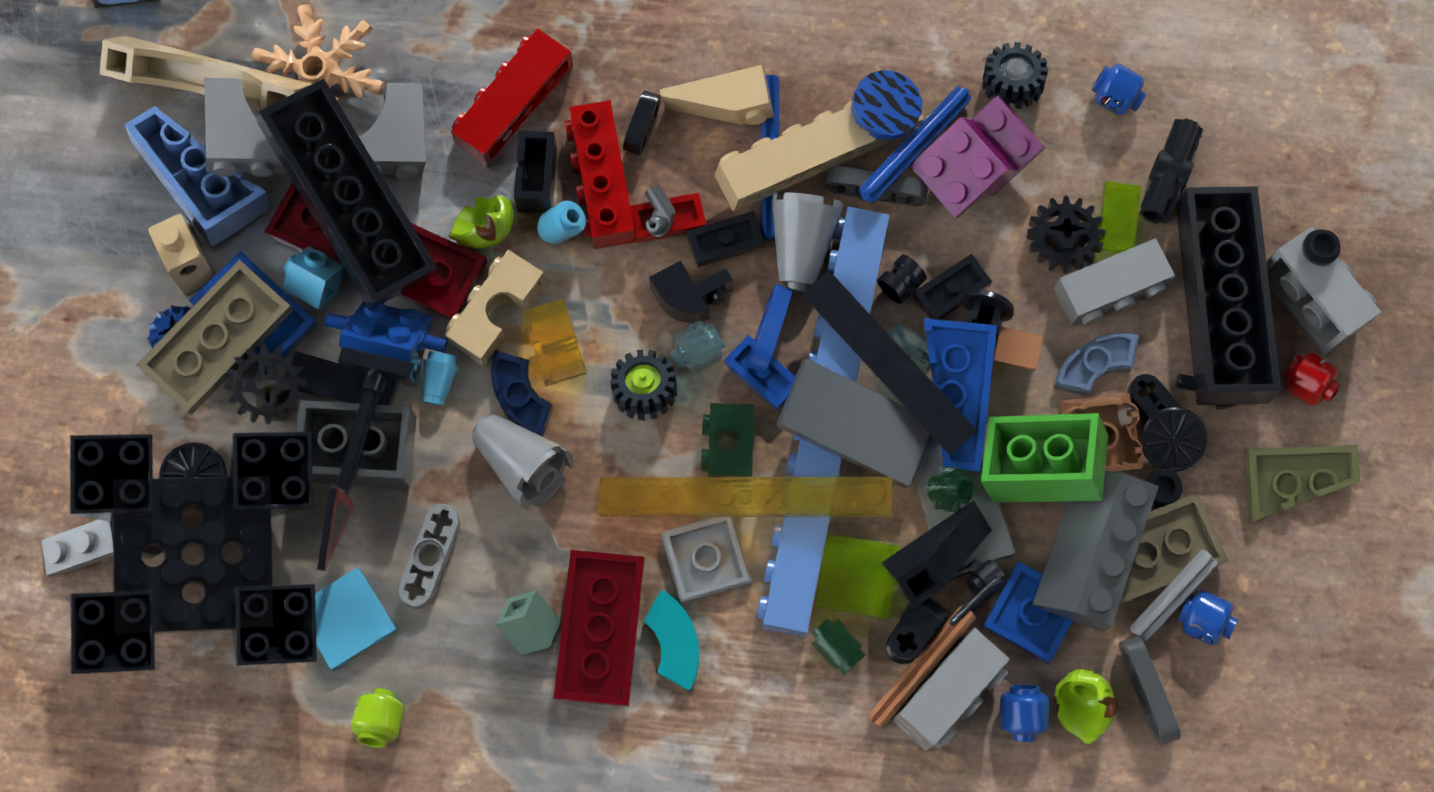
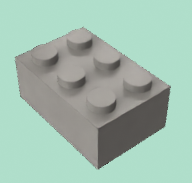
M1311 226L1280 247L1267 261L1269 287L1321 354L1325 356L1358 333L1377 317L1381 311L1377 307L1374 296L1359 285L1354 278L1352 269L1345 262L1340 261L1338 257L1334 262L1326 266L1312 264L1306 259L1302 251V243L1305 237L1315 230Z
M973 628L892 721L925 751L934 746L937 749H940L942 746L944 747L958 731V728L953 725L957 719L960 718L964 721L967 717L969 718L983 702L978 696L983 689L988 693L1008 673L1003 666L1010 658L976 628Z

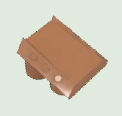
M1130 393L1066 399L1059 402L1061 414L1099 413L1108 434L1105 471L1116 472L1143 468L1141 460L1143 456L1142 444L1138 441L1136 425L1139 421V410L1131 402Z

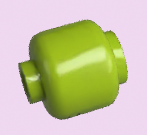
M375 688L373 693H365L357 699L350 729L357 736L356 740L359 743L373 748H384L387 743H391L398 738L405 707L395 698L396 694L393 691Z

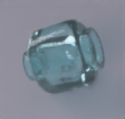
M697 320L673 335L675 348L670 350V353L680 369L687 366L692 373L698 374L719 362L723 357L722 349L726 346L712 322L706 325L702 320Z

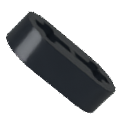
M646 90L642 92L625 135L623 151L638 156L643 153L659 112L661 95Z
M1150 374L1137 376L1129 384L1126 391L1130 393L1131 402L1136 405L1139 415L1145 422L1162 409L1181 407L1164 385L1155 376ZM1139 385L1142 388L1149 386L1152 389L1149 397L1143 396L1141 398L1138 396Z

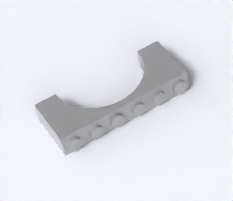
M204 78L206 172H214V174L219 176H231L236 172L251 173L258 177L270 176L273 173H287L258 126V120L247 104L242 88V79ZM387 83L384 105L379 117L359 137L382 175H396L401 179H411L417 175H423L426 164L422 84Z

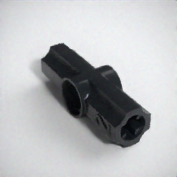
M1187 118L1174 120L1163 150H1160L1148 178L1151 181L1139 210V214L1145 220L1154 224H1167L1170 220L1179 193L1185 188L1194 166V162L1191 161L1203 132L1198 122Z

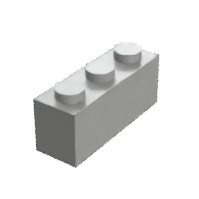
M1155 238L1059 278L1053 290L1070 325L1074 326L1083 322L1084 326H1088L1104 317L1103 313L1115 309L1118 313L1136 304L1135 300L1147 296L1148 299H1153L1162 295L1168 290L1167 286L1175 274Z

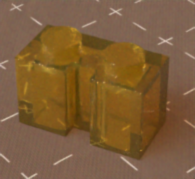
M564 298L522 311L525 322L519 324L525 345L532 343L536 354L529 357L535 378L542 376L545 386H549L587 374Z

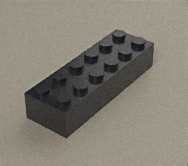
M324 78L258 112V126L369 310L378 307L433 276L437 269L436 264Z
M1258 186L1186 187L1176 203L1196 404H1269L1282 389Z

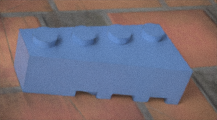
M152 107L124 124L132 145L211 248L271 210L267 192L244 178L241 172H236L231 176H219L214 174V172H206V145L203 146L196 141L187 130L157 107Z

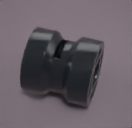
M904 254L893 263L894 268L891 271H885L877 279L880 289L897 304H902L910 296V290L913 287L918 288L927 279L921 266L911 257Z

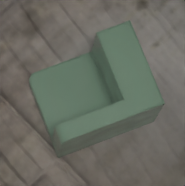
M535 590L508 598L495 625L518 653L523 655L550 648L560 625V619L538 591Z

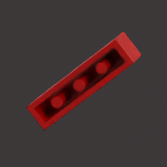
M539 28L536 29L531 37L529 35L520 42L515 56L509 62L505 61L498 68L493 82L488 87L485 86L479 90L471 108L466 113L459 114L453 122L451 134L455 145L488 168L573 67L571 51Z

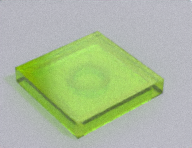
M827 533L815 607L888 620L894 583L881 562L898 552L900 546Z

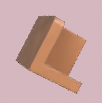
M1001 327L995 344L993 371L1003 373L1006 366L1035 371L1038 366L1043 336Z

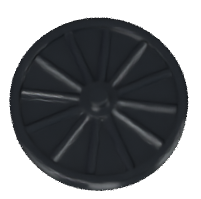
M1181 407L1162 409L1153 414L1142 429L1140 436L1142 452L1146 459L1158 469H1167L1172 472L1185 470L1193 466L1203 455L1207 445L1206 428L1200 418L1190 410Z
M195 442L186 443L173 449L163 460L159 471V478L227 477L226 465L220 454L208 445Z

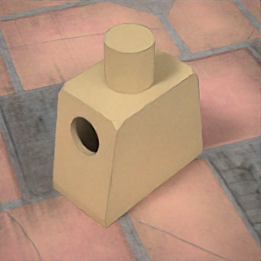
M177 214L148 228V232L165 269L186 297L198 292L216 275L193 225L182 214ZM190 265L197 266L194 271L185 274V267Z

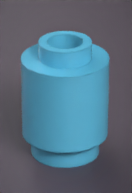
M563 201L540 216L537 225L539 236L542 240L551 244H561L584 229L586 222L584 212L579 205L572 201Z

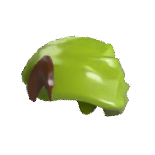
M502 195L495 196L494 198H475V207L465 206L456 217L452 231L449 233V239L456 240L459 245L468 247L470 250H483L484 248L500 244L508 236L514 220L512 203Z
M1079 668L1069 672L1056 685L1053 700L1057 703L1056 715L1062 726L1070 733L1079 737L1085 744H1091L1112 724L1117 711V699L1113 696L1110 684L1094 671Z

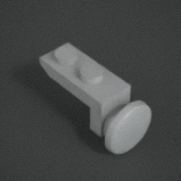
M95 520L43 539L42 547L46 576L68 573L113 557V522ZM150 547L143 552L142 557L154 558L163 551L157 547Z

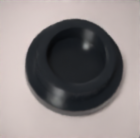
M1318 229L1310 232L1305 237L1302 243V251L1306 259L1312 264L1326 266L1334 262L1339 256L1340 242L1333 232Z

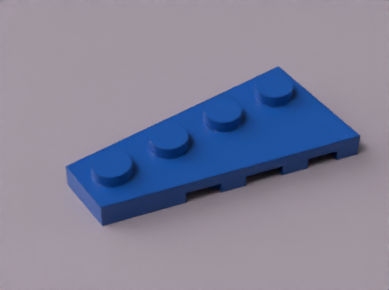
M924 318L932 382L978 431L951 456L941 447L944 468L981 472L997 325Z

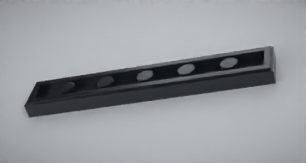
M829 270L802 294L950 456L978 432Z

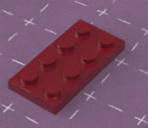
M570 550L554 700L629 707L645 563L644 556Z

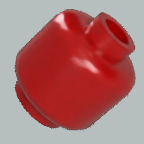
M1307 353L1304 356L1298 354L1289 364L1283 375V379L1286 380V391L1309 406H1316L1323 400L1328 403L1331 402L1341 387V384L1336 382L1339 376L1338 368L1315 353Z

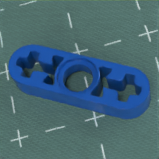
M775 283L767 300L747 361V367L762 373L766 371L777 344L792 296V289Z

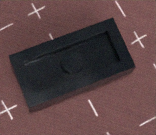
M754 211L686 231L697 268L765 247V241Z
M970 254L915 290L912 296L929 319L940 320L962 305L961 300L966 292L975 289L985 290L991 286L993 281L975 257Z

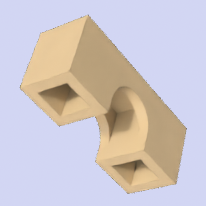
M507 250L502 258L497 257L488 270V278L482 286L477 285L468 296V305L461 315L459 313L455 314L446 327L447 334L445 336L448 338L450 346L484 368L493 358L495 350L498 351L506 340L502 329L490 322L492 311L503 303H512L527 311L546 285L543 271L510 250Z

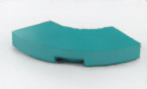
M661 589L643 621L655 633L661 645L662 659L657 674L690 692L699 667L697 633L684 608L670 594Z

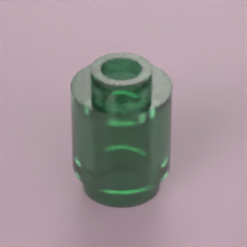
M827 618L811 633L816 638L811 645L834 670L838 668L843 675L866 656L860 649L862 644L839 619L832 623Z

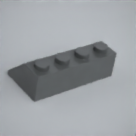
M1105 471L1102 501H1068L1032 606L1100 632H1104L1112 627L1159 486L1125 473Z

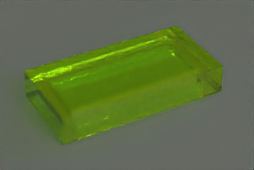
M1111 181L1105 182L1100 215L1103 221L1099 229L1106 230L1104 239L1100 240L1103 243L1101 251L1121 253L1135 247L1141 186Z

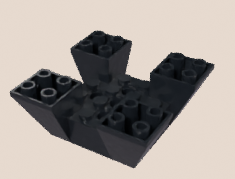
M311 432L233 433L230 477L153 479L152 434L70 435V514L113 522V592L71 593V674L155 670V634L232 631L237 666L317 662L315 584L272 586L271 517L313 508ZM188 509H196L202 513L203 522L197 527H188L182 522V513ZM227 545L238 546L242 551V560L235 564L225 562L221 556L222 548ZM197 546L203 551L204 559L197 565H189L182 559V551L186 547ZM150 547H157L164 552L165 560L158 566H148L142 560L143 552ZM191 583L199 584L205 593L204 599L194 604L187 602L182 596L183 588Z

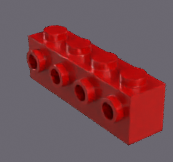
M611 100L569 107L571 120H565L564 122L568 141L575 140L577 152H571L570 156L573 172H581L583 184L576 185L579 206L587 205L589 217H585V239L593 238L594 249L636 242L635 229Z

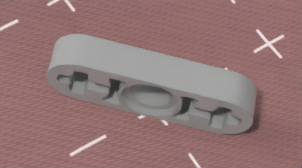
M438 504L427 512L403 573L398 593L401 600L411 608L420 609L430 604L461 526V520L456 510L450 505ZM444 513H448V518L452 525L450 527L444 526L440 534L441 539L446 540L445 545L436 539L427 538L428 533L434 537L437 534L438 525L434 522V519L436 517L442 518ZM429 546H434L440 551L439 561L433 566H425L420 562L421 551ZM417 567L423 573L433 574L431 580L426 576L422 580L421 587L426 591L425 595H418L415 600H411L412 595L407 589L409 586H416L420 578L418 573H413L414 569Z

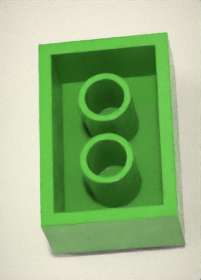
M1099 413L989 417L981 483L992 503L1102 501L1108 434Z

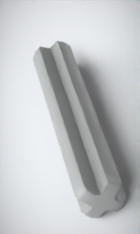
M1200 550L1131 625V632L1135 636L1138 635L1143 642H1147L1218 566V561L1206 550Z

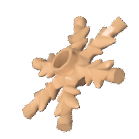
M301 5L298 7V13L302 26H294V31L305 40L298 42L300 46L307 49V54L302 59H296L291 49L287 56L278 45H274V53L255 48L252 52V61L270 65L265 71L268 73L283 70L282 76H286L294 71L298 75L299 81L314 84L324 78L329 88L333 87L334 84H341L345 93H347L348 87H350L359 98H363V90L382 95L385 90V82L367 78L371 73L370 69L353 73L355 66L350 67L344 72L338 67L341 58H353L348 52L365 48L366 44L359 42V40L370 33L373 28L364 19L358 23L352 32H350L348 26H344L340 41L338 42L333 38V50L324 52L319 46L323 42L325 35L318 37L323 20L319 19L314 23L311 5Z

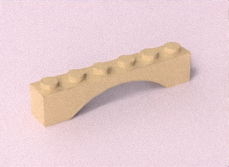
M126 35L102 40L100 75L130 83L170 87L204 95V78L242 79V88L251 112L257 116L259 111L312 85L303 81Z

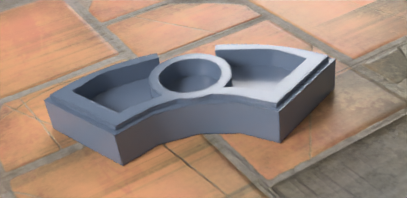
M1112 333L1096 337L1094 340L1085 343L1066 359L1055 378L1053 388L1088 397L1095 382L1103 375L1114 371L1130 372L1134 364L1139 335Z

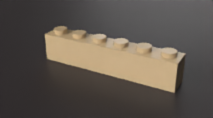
M850 101L842 110L836 113L831 111L823 112L816 116L812 123L803 127L801 124L793 125L787 128L782 133V136L773 140L770 137L763 138L755 142L750 150L743 153L733 151L726 154L720 159L714 176L734 212L826 172L830 167L842 165L901 138L883 140L869 135L870 132L866 131L863 127L861 129L856 123L851 110L852 101ZM922 114L915 127L904 137L910 135L923 122L924 117Z

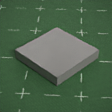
M731 512L661 532L681 604L752 584Z

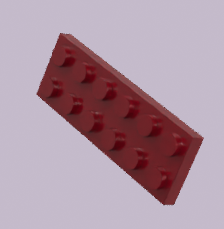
M292 182L264 231L267 237L300 252L307 247H311L342 264ZM411 223L436 264L437 269L432 277L397 296L451 320L455 314L462 312L469 294L474 289L488 262L487 257Z

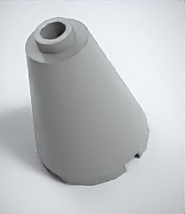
M784 192L782 199L777 193L773 194L772 212L779 282L786 283L785 287L795 292H805L807 286H811L816 282L842 213L843 203L839 200L833 199V206L823 204V196Z
M498 415L482 417L473 428V443L515 502L525 510H530L528 505L532 503L539 507L554 496L566 480L562 475L565 466L567 465L570 469L572 468L573 455L564 446Z

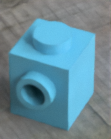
M307 247L298 255H292L287 260L283 269V273L286 275L282 289L319 309L338 294L344 266L327 257L323 252Z

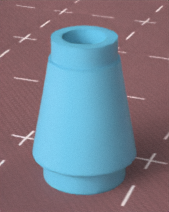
M428 351L427 359H423L424 396L422 402L444 406L445 399L459 368L456 365L457 356Z

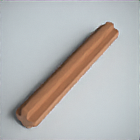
M963 606L958 607L870 711L868 718L879 728L887 725L974 622L976 617L971 611L955 626H951L949 620Z

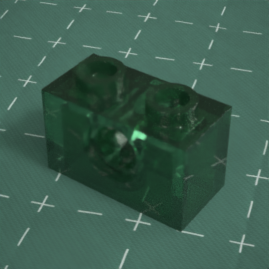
M710 403V414H703L702 436H709V449L701 450V471H708V482L751 484L754 404ZM724 436H730L737 441L738 445L733 450L726 451L721 449L717 442Z

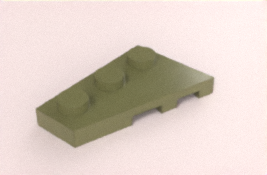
M1358 445L1244 449L1249 522L1265 518V516L1360 482Z

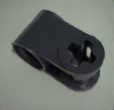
M930 598L915 608L908 603L899 617L898 624L885 644L888 657L897 664L912 662L923 650L928 640L933 637L949 610ZM907 638L910 640L908 645L910 649L901 652L898 649L900 647L899 641Z

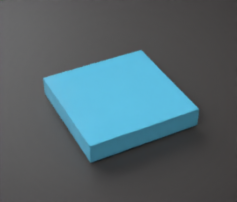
M359 567L315 593L316 645L332 671L340 668L398 631Z

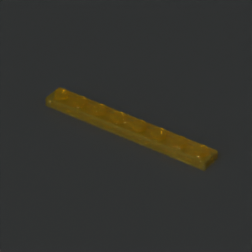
M893 477L600 478L598 514L601 517H893L894 480Z

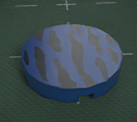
M881 70L870 73L860 81L852 96L851 110L856 123L861 129L863 127L866 131L870 132L869 135L876 139L894 140L904 137L915 127L922 114L923 101L919 89L910 78L897 71Z

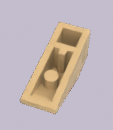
M762 65L660 89V95L667 109L739 125H757L763 123L767 118L774 117L767 78Z

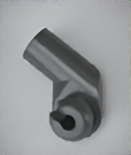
M655 185L645 192V196L654 208L650 221H646V229L650 234L661 237L670 231L676 211L661 186Z

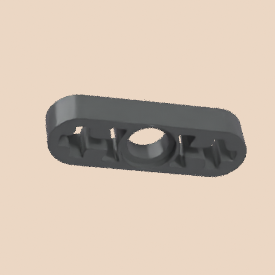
M844 166L830 167L825 187L830 192L862 198V195L859 193V187L875 171ZM899 176L877 200L908 206H921L926 204L928 187L921 179Z
M1137 635L1120 641L1119 651L1156 741L1162 746L1179 740L1181 734L1177 720L1143 640Z

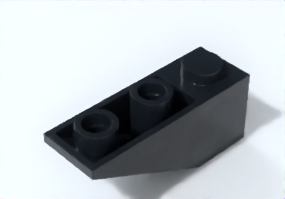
M973 500L881 562L898 591L915 608L949 583L991 532V528Z

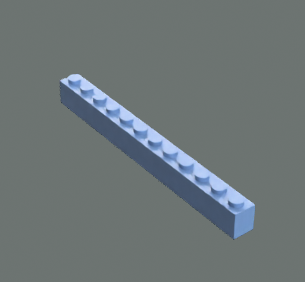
M847 206L845 218H839L834 238L841 239L839 250H831L827 270L834 272V276L870 314L889 214ZM818 316L814 338L820 339L818 351L811 350L809 360L857 383L861 358L823 317ZM794 435L793 440L800 441L798 453H790L786 475L793 476L790 490L783 488L778 509L786 511L783 525L775 524L771 544L778 547L776 561L768 559L764 578L765 582L771 583L769 596H761L756 618L764 619L762 629L806 638L842 458Z

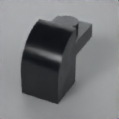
M681 260L649 277L650 289L661 308L673 319L684 323H698L707 320V304L717 305L730 296L729 292L733 291V279L726 268L694 284Z

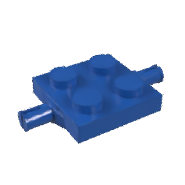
M363 300L356 312L348 317L328 312L325 317V327L343 330L340 333L339 347L411 362L414 355L424 348L445 353L448 345V338L428 335L432 325V316L422 314L415 309H400L386 306L383 303L369 310Z

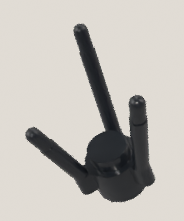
M974 559L966 566L961 567L951 579L970 574L967 584L975 594L949 620L951 626H955L970 611L973 613L984 600L1007 583L1004 572L994 561L987 560L981 564L977 559Z

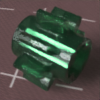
M941 466L939 468L940 475H933L929 479L927 494L929 499L935 502V509L945 510V512H957L961 509V504H967L971 501L974 491L973 483L969 477L965 476L966 471L964 469Z

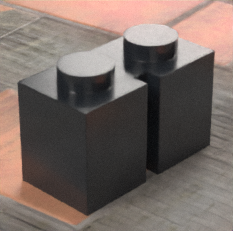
M519 130L517 148L518 167H516L514 200L518 212L544 213L554 206L558 150L554 132Z

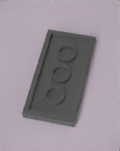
M807 358L801 362L776 424L777 427L903 488L910 487L930 435L905 406Z

